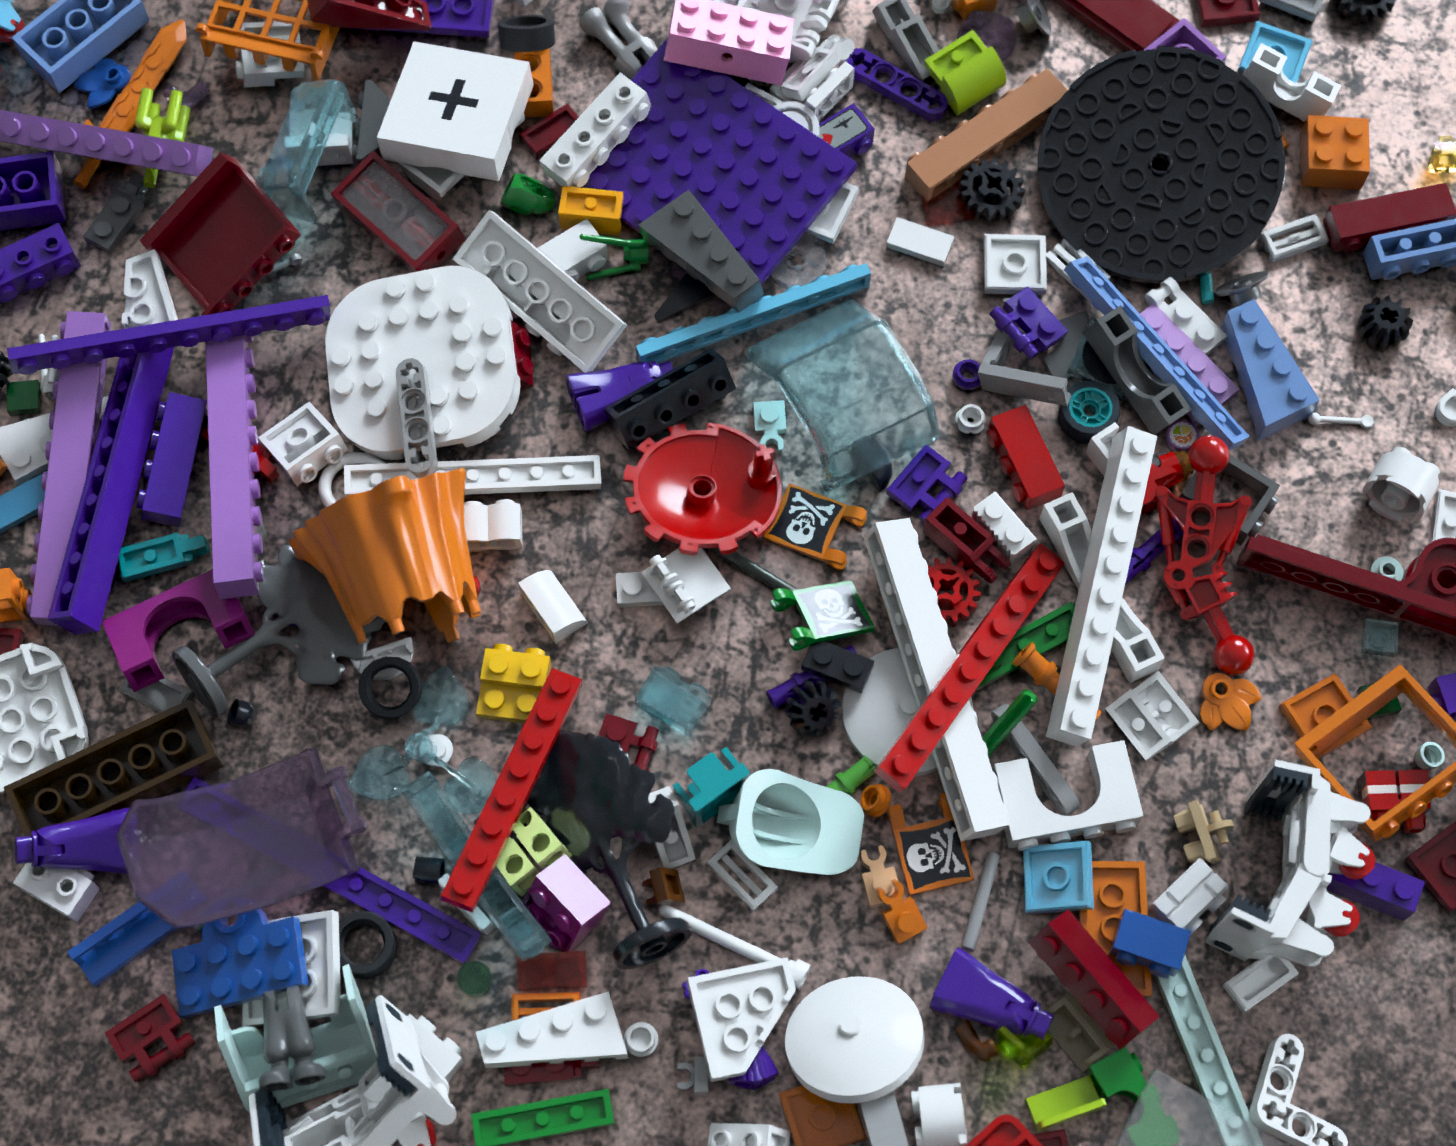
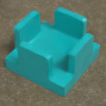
M727 747L720 751V758L729 770L725 768L713 752L687 769V775L692 780L687 789L692 795V799L678 782L672 785V792L675 798L686 810L689 820L696 829L718 814L719 806L733 803L744 781L750 776V771L743 762L739 763Z

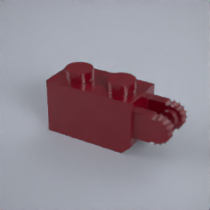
M946 497L926 517L923 533L957 563L963 561V568L965 570L973 569L975 573L989 584H992L997 579V576L983 562L986 557L1003 570H1006L1011 565L1010 560L994 546L995 540L992 535L950 498Z

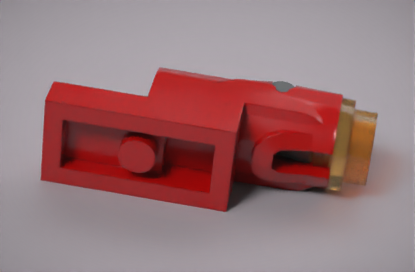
M1175 450L1169 453L1153 454L1140 516L1158 509L1155 492L1157 487L1165 486L1169 489L1173 485L1187 480L1188 476L1193 474L1194 469L1189 463L1188 454L1185 451L1178 452Z

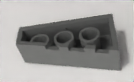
M689 189L638 225L647 243L655 246L663 252L664 256L684 268L694 279H698L705 284L710 291L736 311H742L764 295L759 278Z

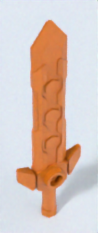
M183 19L160 29L141 58L142 61L131 76L129 83L124 87L121 94L117 96L98 127L125 132L132 130L135 125L141 89L149 88L153 92L155 91L187 41L185 21ZM86 119L84 124L93 126L90 120ZM88 158L73 183L77 187L85 189L102 160Z

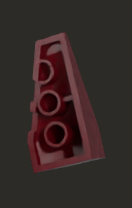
M307 0L311 21L334 27L430 30L432 27L428 6L423 0Z

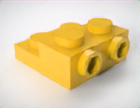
M494 644L493 649L485 648L480 676L481 687L476 710L477 718L525 724L551 671L552 663L550 656H546L545 651L539 648H526L525 653L514 652L513 647L506 644Z

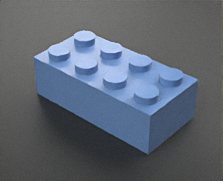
M59 0L14 35L12 40L21 58L58 93H61L76 81L81 74L91 69L150 20L142 0Z

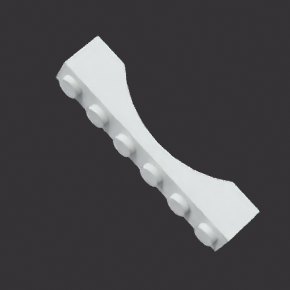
M1073 492L1044 504L1039 519L1079 591L1092 532L1086 515ZM1122 597L1111 651L1130 684L1158 671L1165 657L1149 629L1137 618Z

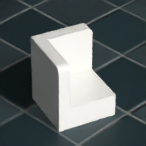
M1116 422L1091 437L1086 450L1087 456L1103 476H1105L1113 437L1117 435L1119 430Z

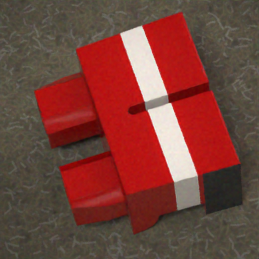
M1428 769L1398 770L1396 773L1395 770L1364 771L1357 779L1358 792L1362 793L1363 803L1370 809V818L1375 822L1429 781ZM1431 801L1426 804L1427 808L1419 816L1413 819L1408 817L1403 821L1405 833H1421L1425 829V814L1431 809Z

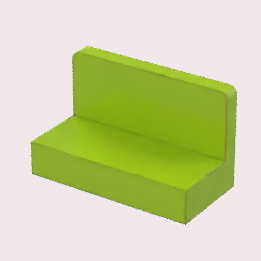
M1090 1075L1030 1096L1024 1100L1037 1133L1100 1111L1107 1105L1104 1098L1099 1099Z

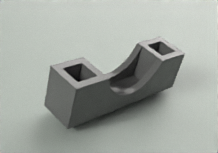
M1121 305L1095 321L1082 332L1151 434H1157L1192 410L1174 383H1166L1158 379L1147 368L1137 347L1138 330Z

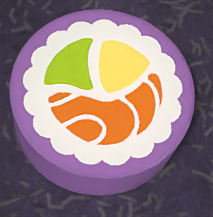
M1178 420L1169 426L1165 439L1171 450L1177 453H1187L1192 443L1199 438V433L1196 426L1191 422Z

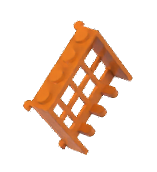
M216 0L207 24L197 23L195 32L201 33L199 39L204 55L207 57H211L216 44L223 45L226 56L231 59L237 58L240 49L251 51L255 63L262 66L266 64L268 55L281 58L282 66L288 72L295 70L297 62L309 64L312 78L318 82L340 28L304 20L308 10L307 0H294L303 2L297 18L277 14L282 0H274L270 12L250 8L252 0H244L242 6L232 4L234 0ZM229 11L239 13L233 28L223 26ZM246 15L266 19L261 34L241 30ZM274 21L294 25L288 41L268 36ZM301 27L321 31L315 47L295 43Z

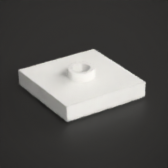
M984 234V294H1017L1028 286L1035 295H1046V235Z

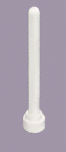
M661 905L658 912L661 917L665 919L682 918L688 922L692 932L757 963L781 959L669 905ZM799 959L797 962L790 960L789 965L795 988L800 990L808 976L811 965Z

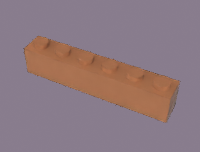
M1048 68L1039 74L1034 73L1030 75L1023 85L1017 89L1012 88L1008 90L995 104L984 106L977 116L971 120L960 122L954 131L946 137L942 135L935 139L931 146L922 153L920 151L914 153L907 161L905 179L926 203L930 202L961 181L963 172L968 171L972 162L977 166L981 158L989 162L1045 124L1054 105L1068 91L1067 88Z

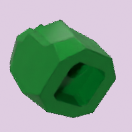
M513 173L501 197L500 204L523 215L531 213L540 214L552 210L555 203V195L545 184L525 174Z

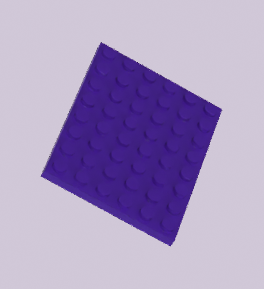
M666 38L631 80L648 94L652 106L644 120L638 121L633 126L626 140L620 144L618 143L612 149L606 162L600 166L598 165L592 171L588 181L581 188L623 192L621 221L641 235L642 233L638 226L641 222L689 189L756 274L762 286L858 168L857 162L724 73L664 61L667 44Z

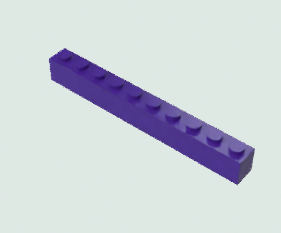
M174 347L167 348L165 351L158 353L148 351L136 353L128 358H119L47 618L75 635L99 632L103 621L105 606L119 560L122 542L126 534L130 512L134 504L135 493L149 447L152 429L156 421V414L163 394Z

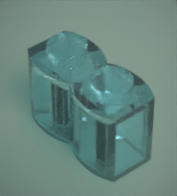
M654 666L635 696V705L691 737L711 705V697L708 696L709 691L698 683L692 682L690 685L680 680L681 675L668 666H664L663 669Z

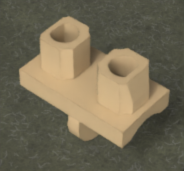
M1198 800L1189 802L1188 809L1174 815L1179 833L1183 834L1197 829L1200 838L1198 841L1184 845L1188 861L1195 863L1200 858L1204 862L1208 861L1211 864L1221 862L1213 835L1217 836L1219 845L1229 843L1226 831L1234 828L1233 821L1231 819L1222 820L1219 810L1209 813L1212 824L1209 825L1203 805L1199 804Z

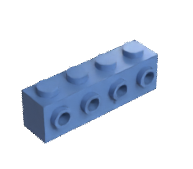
M1456 219L1371 236L1362 253L1371 279L1383 278L1384 280H1391L1404 273L1412 272L1413 274H1419L1437 266L1448 268L1456 265Z

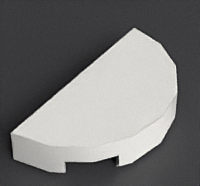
M412 637L368 650L364 659L358 661L350 659V661L360 674L372 661L382 657H400L411 662L414 653ZM386 668L377 673L373 680H389L403 672L396 668Z

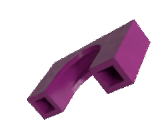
M213 569L102 621L122 673L134 692L165 678L155 656V644L162 632L177 621L193 617L209 620L213 624L225 649L255 635L239 598H219L213 583Z

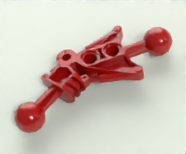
M1208 435L1196 439L1188 452L1189 463L1197 471L1193 500L1177 497L1165 486H1159L1155 491L1162 546H1165L1167 559L1164 583L1167 589H1169L1176 605L1179 604L1181 608L1180 616L1182 620L1188 621L1204 616L1217 643L1213 649L1215 665L1226 675L1237 676L1244 674L1251 668L1254 663L1255 652L1248 639L1234 634L1221 608L1238 594V592L1228 593L1227 589L1233 583L1222 581L1228 574L1224 571L1223 564L1227 554L1232 552L1248 510L1251 508L1252 499L1247 495H1243L1231 503H1213L1216 474L1222 472L1227 466L1230 454L1229 448L1222 439ZM1203 511L1209 515L1210 521L1204 526H1198L1193 523L1191 518L1194 513ZM1173 521L1184 534L1180 561H1174L1173 545H1175ZM1193 543H1201L1205 546L1206 553L1200 558H1194L1189 555L1188 547ZM1220 551L1216 563L1212 565L1213 574L1193 578V572L1209 565ZM1176 573L1184 575L1182 581H1175L1172 577ZM1188 599H1189V601H1190V603H1191L1190 606H1188V604H1187V602H1186V600H1188Z

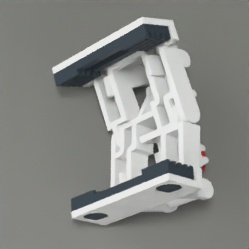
M1275 760L1247 795L1244 815H1249L1252 811L1253 817L1260 813L1259 818L1263 819L1267 815L1266 819L1270 820L1274 816V821L1276 822L1282 817V823H1284L1282 836H1284L1283 879L1265 912L1263 911L1265 906L1260 905L1258 908H1255L1256 902L1253 901L1249 905L1250 899L1248 898L1242 902V895L1239 894L1232 901L1227 911L1212 924L1205 943L1244 962L1247 959H1265L1268 955H1272L1311 968L1317 966L1321 962L1322 957H1327L1334 949L1332 940L1323 934L1344 937L1358 927L1360 914L1357 907L1347 900H1340L1326 892V888L1332 879V876L1328 875V873L1341 874L1349 879L1357 880L1367 876L1375 867V855L1371 848L1362 844L1353 836L1358 829V824L1365 823L1369 819L1370 809L1364 803L1330 792V782L1320 776V769ZM1308 904L1307 923H1305L1299 917Z
M379 995L365 1008L368 1024L371 1027L374 1026L380 1055L359 1080V1085L356 1088L294 1120L288 1114H285L284 1108L281 1109V1104L277 1103V1099L273 1097L271 1091L259 1089L248 1096L254 1146H391L396 1139H398L402 1146H434L436 1143L434 1126L425 1115L441 1125H449L454 1122L457 1114L455 1107L448 1098L449 1084L423 1054L412 1020L382 995Z

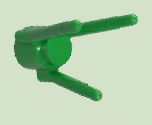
M587 234L579 236L581 240L623 246V260L630 262L627 265L589 274L586 276L588 281L627 271H640V264H648L649 243L644 239L627 240Z

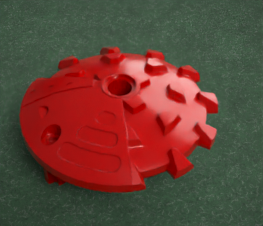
M707 422L706 430L687 431L685 423L667 427L670 436L663 438L657 443L648 437L637 447V451L643 454L637 467L626 465L623 481L633 484V497L625 498V506L629 515L639 513L648 524L644 528V533L649 539L658 542L661 537L680 544L679 551L681 554L695 556L698 554V548L719 547L722 555L733 553L738 549L736 542L749 534L754 535L758 539L764 536L774 523L781 505L782 482L778 468L773 460L774 449H767L765 444L760 445L747 434L726 425Z

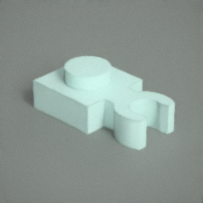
M784 400L753 402L755 436L764 435L760 440V445L765 444L767 446L773 443L778 447V455L782 454L784 442L778 434H786Z

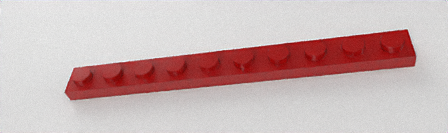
M1039 543L1027 557L874 770L877 775L897 792L901 793L907 788L1065 564L1042 543Z

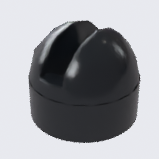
M235 699L230 706L227 720L229 724L245 727L252 723L256 712L252 704L244 700Z

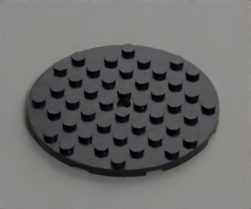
M1158 46L1157 49L1137 52L1130 50L1112 56L1087 70L1070 85L1068 91L1054 105L1041 135L1037 163L1038 184L1045 210L1062 239H1065L1075 250H1083L1105 272L1142 283L1160 284L1169 277H1172L1176 282L1192 280L1212 273L1235 260L1253 244L1267 226L1278 203L1285 174L1282 134L1274 112L1259 89L1247 77L1241 76L1226 66L1224 61L1199 51L1180 47ZM1156 158H1164L1168 161L1169 167L1166 171H1157L1152 168V161Z

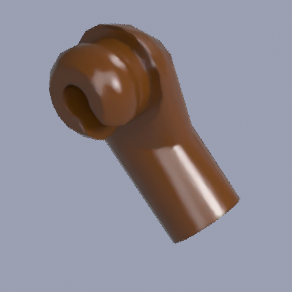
M970 1020L954 1028L966 1051L982 1062L991 1061L990 1058L999 1054L1000 1050L993 1039L990 1038L981 1042Z

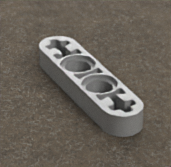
M408 358L399 363L396 368L404 454L407 468L414 476L422 478L433 474L437 469L438 463L428 375L423 365L414 358ZM411 369H415L417 372L413 375L416 387H412L411 382L407 378L410 375ZM419 396L423 399L419 409H407V403L411 398ZM414 427H426V433L421 439H411L410 433ZM417 449H421L423 456L428 460L423 463L422 468L415 464L420 461Z
M1004 703L991 712L994 723L1010 705ZM1020 721L1005 739L1020 759H1028L1031 775L1059 813L1063 816L1069 815L1080 808L1077 796L1024 723Z

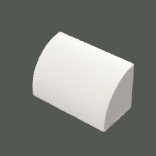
M544 570L537 572L518 583L522 597L555 644L588 624L552 571Z

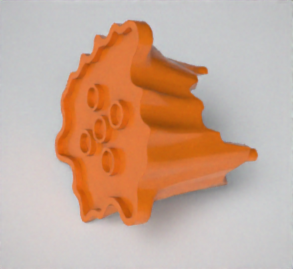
M464 468L444 473H433L414 480L409 479L407 476L390 478L368 491L349 495L320 510L319 515L306 520L305 527L293 531L294 537L289 540L295 557L298 560L307 561L326 577L355 633L358 644L367 642L363 626L368 625L377 616H380L389 624L392 635L405 631L401 618L404 602L408 598L424 602L440 633L444 632L448 643L460 639L456 629L458 615L466 611L470 619L480 616L481 609L477 600L464 525L466 471Z

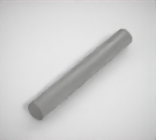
M987 852L961 948L968 951H974L1000 859V855L995 852Z

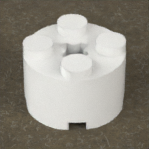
M1395 447L1392 452H1387L1379 458L1363 487V495H1368L1371 499L1368 504L1380 515L1393 521L1401 522L1402 518H1412L1410 522H1415L1422 518L1439 486L1438 475L1440 470L1436 465L1412 455L1406 448Z
M960 1083L918 1087V1091H912L915 1119H921L922 1125L915 1127L917 1146L967 1145Z

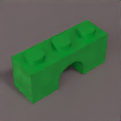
M1124 1047L1089 1066L1085 1072L1087 1076L1090 1075L1100 1099L1104 1098L1106 1101L1114 1096H1125L1132 1100L1137 1108L1135 1124L1120 1133L1127 1146H1173L1180 1141L1177 1137L1179 1129L1176 1122L1169 1114L1165 1116L1158 1104L1161 1102V1097L1153 1084L1146 1083L1141 1074L1143 1066L1134 1052L1130 1054L1127 1048Z

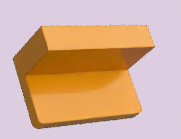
M562 186L558 211L560 229L567 231L588 219L598 234L620 236L623 192Z

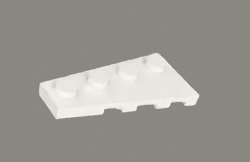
M109 396L103 397L100 426ZM50 413L0 427V455L18 485L48 469L49 460H46L45 449L47 441L52 440L53 430H50L49 427Z
M609 991L476 1032L486 1068L530 1066L532 1063L539 1062L560 1064L568 1060L583 1059L584 1062L599 1061V1058L616 1057V1060L628 1059Z

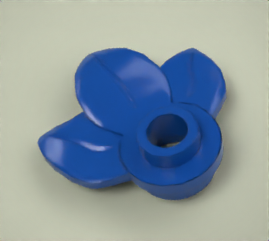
M104 58L93 66V70L81 74L74 86L80 91L89 93L87 107L93 109L110 102L115 94H120L129 83L131 73L126 66L117 65L114 60Z

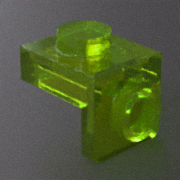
M1005 1026L997 1030L1000 1053L1008 1061H1015L1022 1069L1053 1045V1038L1048 1032L1042 1040L1030 1033L1028 1037H1024L1023 1034L1022 1036L1013 1034Z

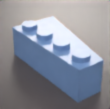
M1255 299L1229 310L1221 325V330L1227 335L1225 343L1231 361L1235 364L1238 373L1237 380L1240 389H1243L1247 400L1246 407L1249 416L1253 419L1257 440L1260 441L1307 418L1314 412L1320 399Z

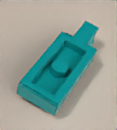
M178 532L121 548L118 557L121 578L124 582H129L184 567L195 562L194 557L210 553V549L204 535L189 538L188 534L180 535Z

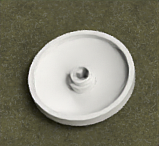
M899 648L881 652L870 658L874 660V667L862 694L846 688L844 693L842 721L846 736L861 758L864 755L867 756L873 763L872 766L875 767L878 766L918 710ZM971 696V697L969 698V701H970L971 707H972V709H973V701H972V696ZM932 752L915 776L929 774L938 770Z
M871 977L842 978L817 988L796 1007L789 1019L785 1033L786 1054L790 1067L799 1082L815 1095L839 1103L867 1102L894 1091L914 1072L924 1048V1030L921 1017L911 998L895 985Z

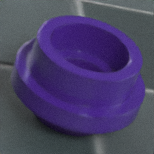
M971 359L957 363L952 373L954 383L964 390H972L980 386L981 383L978 376L980 364ZM964 373H970L972 374L973 378L966 379L962 375Z

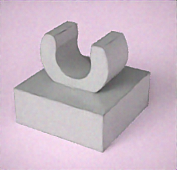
M695 1057V1068L686 1062L677 1064V1071H687L691 1075L688 1082L677 1083V1089L688 1091L694 1087L695 1097H708L709 1074L705 1057Z

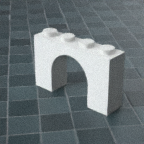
M1122 740L1091 747L1087 756L1095 784L1096 799L1094 805L1089 810L1075 816L1056 814L1040 802L1035 792L1027 758L994 764L992 771L997 776L998 790L1009 814L1008 820L1010 825L1004 828L1008 847H1018L1019 851H1023L1024 849L1038 846V843L1051 841V844L1066 843L1071 841L1070 837L1083 835L1084 839H1092L1102 836L1104 834L1103 831L1116 829L1117 833H1124L1136 829V825L1140 823L1144 816L1125 741Z

